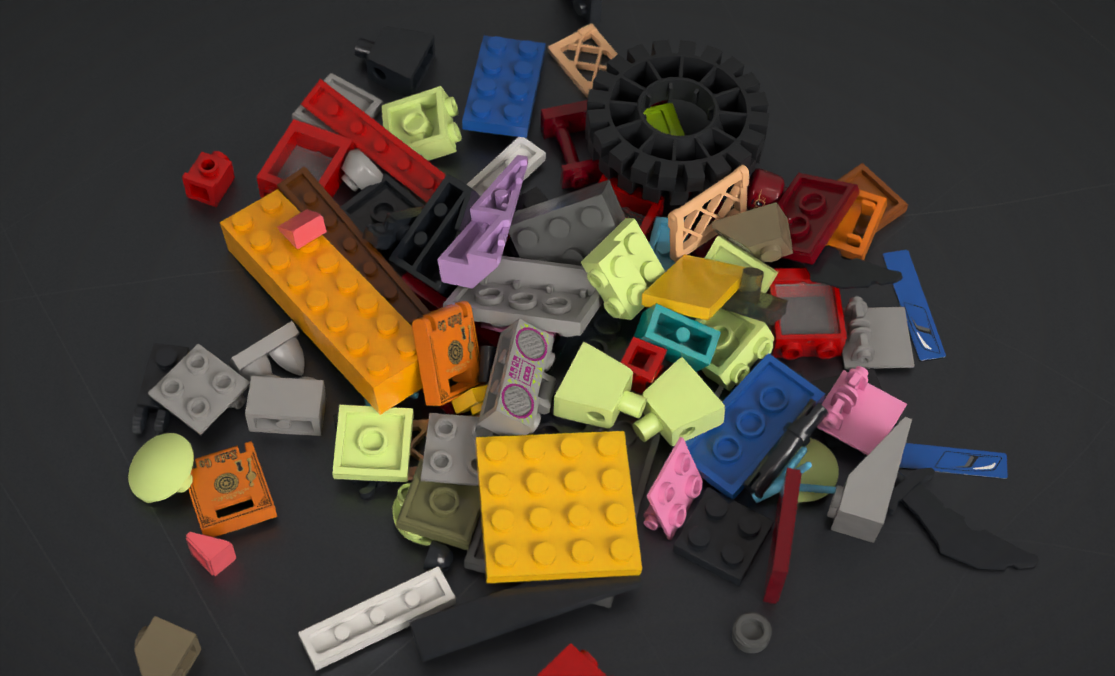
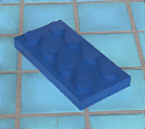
M483 36L462 119V130L527 138L545 57L546 43L508 39L498 36Z
M768 353L722 402L725 405L724 423L685 441L700 476L726 497L734 500L744 489L742 483L751 475L761 460L784 433L783 427L788 422L792 423L809 399L816 401V405L817 403L821 404L825 399V393Z

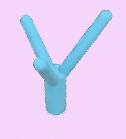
M806 447L800 448L761 499L755 496L756 492L751 494L754 501L759 503L779 493L787 468L795 469L808 449ZM807 461L796 469L800 470V473L803 474L812 467V463ZM800 484L799 491L834 494L836 487Z

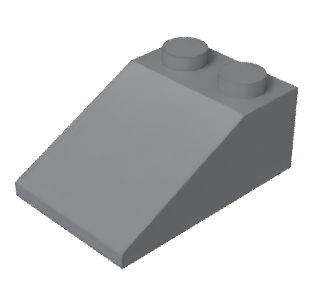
M904 417L848 475L844 487L837 485L827 517L834 518L831 530L874 543L885 521L911 426V418Z

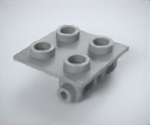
M861 297L850 298L846 308H842L847 335L842 352L844 369H855L857 366L865 369L914 368L905 307L868 308L867 303Z
M197 344L148 392V395L201 435L227 408L234 407L240 409L245 404L246 398L243 396V392L250 386V382L200 344Z
M429 413L421 481L478 486L475 450L476 437L501 435L478 425L479 417Z

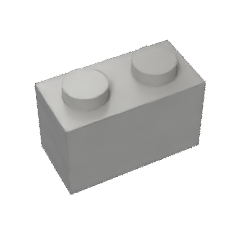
M271 374L264 375L263 377L251 376L245 410L249 432L321 436L327 399L324 380H316L312 377H301L299 379L281 378Z

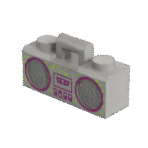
M518 319L501 332L478 425L501 436L527 435L537 429L541 419L540 414H548L550 411L556 385V379L545 373L551 368L555 359V353L551 352L554 342L552 335L521 319Z

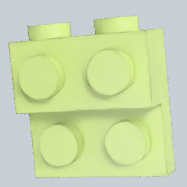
M442 86L382 105L383 127L418 154H421L427 161L456 152V142L461 141L459 127L456 122H453V117L459 114L458 106L453 97H448Z
M625 218L581 261L582 266L587 272L588 281L597 289L604 301V308L613 318L632 320L645 307L642 305V293L665 273L635 218Z
M728 301L708 321L695 319V321L721 332L710 365L701 370L706 377L728 391L735 385L740 384L750 373L751 366L758 358L763 359L773 349L775 338L766 323Z

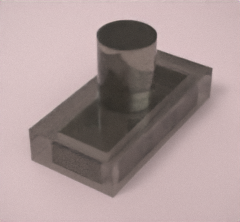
M747 267L742 271L740 288L721 308L773 325L786 313L788 300L761 292L764 272L758 268Z

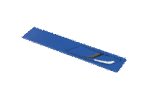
M901 250L883 253L887 269L902 273L903 279L893 283L900 306L905 307L908 329L919 360L945 357L943 345L909 251Z
M912 443L905 444L899 468L907 469L933 468L936 472L1004 479L1008 477L1007 455L1005 453Z

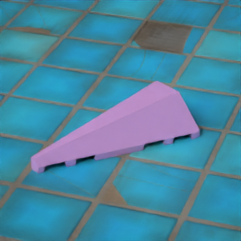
M517 155L470 208L471 222L438 258L441 281L443 283L473 289L499 266L527 169V156Z

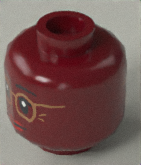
M756 168L749 177V185L747 186V210L775 202L778 203L787 190L783 177L764 169Z

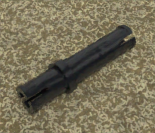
M809 399L792 423L788 422L783 427L784 433L761 460L751 475L742 483L747 491L751 494L756 492L755 496L760 499L764 496L763 494L801 446L806 447L811 441L809 436L828 415V411L824 406L819 403L816 405V401Z

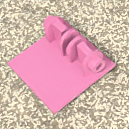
M857 366L855 369H850L849 372L843 370L821 404L828 411V415L820 422L817 428L869 455L891 432L907 404L869 384L868 371L861 366Z
M682 437L677 441L648 492L647 498L650 505L643 515L645 518L644 525L651 530L662 527L668 540H672L677 529L683 525L686 513L694 498L699 496L703 484L698 469Z

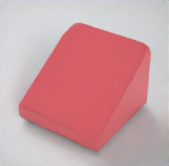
M308 209L277 226L278 230L296 249L301 248L327 232L323 217L319 213Z
M189 532L186 535L190 553L211 575H218L235 561L236 555L232 543L194 532Z

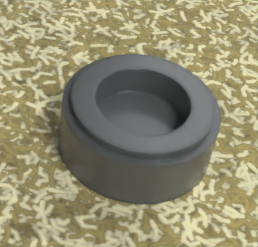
M754 612L740 615L732 629L734 644L746 653H758L764 650L772 634L769 621L761 614Z

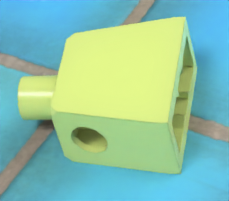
M583 342L554 396V415L608 429L613 427L620 411L639 419L644 411L647 398L631 392L633 371L629 367Z
M681 357L642 393L641 396L647 398L643 411L645 416L634 422L632 426L637 436L643 442L660 433L671 446H675L680 437L687 441L723 424L725 405L686 360Z

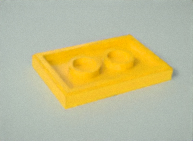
M684 254L642 293V305L650 308L657 303L681 315L708 321L749 279V268Z

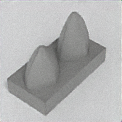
M291 321L233 356L228 366L250 382L251 376L263 377L264 375H272L271 364L267 358L271 356L286 371L302 376L304 374L305 362L302 348L297 340L300 332Z

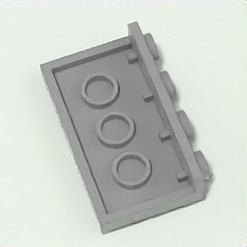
M502 256L499 266L473 289L458 286L443 303V307L459 301H467L471 305L474 321L490 323L494 327H505L521 319L542 331L556 332L561 336L572 337L582 334L603 303V299L597 289L588 281L587 272L583 266Z

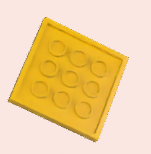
M624 431L476 437L475 450L487 583L641 574L642 563Z

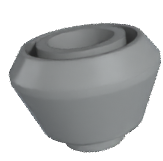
M359 149L349 151L341 167L345 172L341 179L354 192L359 188L363 190L367 186L378 184L382 181L383 174Z

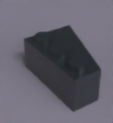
M447 173L395 248L389 260L405 273L408 272L448 299L458 285L441 281L438 258L471 222L470 208L481 196L473 188Z

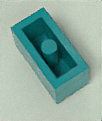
M656 303L642 312L634 337L666 349L667 354L664 359L675 363L683 357L693 370L697 372L710 365L721 332Z

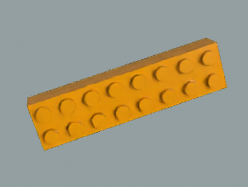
M278 189L221 221V229L228 250L380 415L423 388L412 326L323 235L299 249L292 245L278 230L277 226L301 212Z

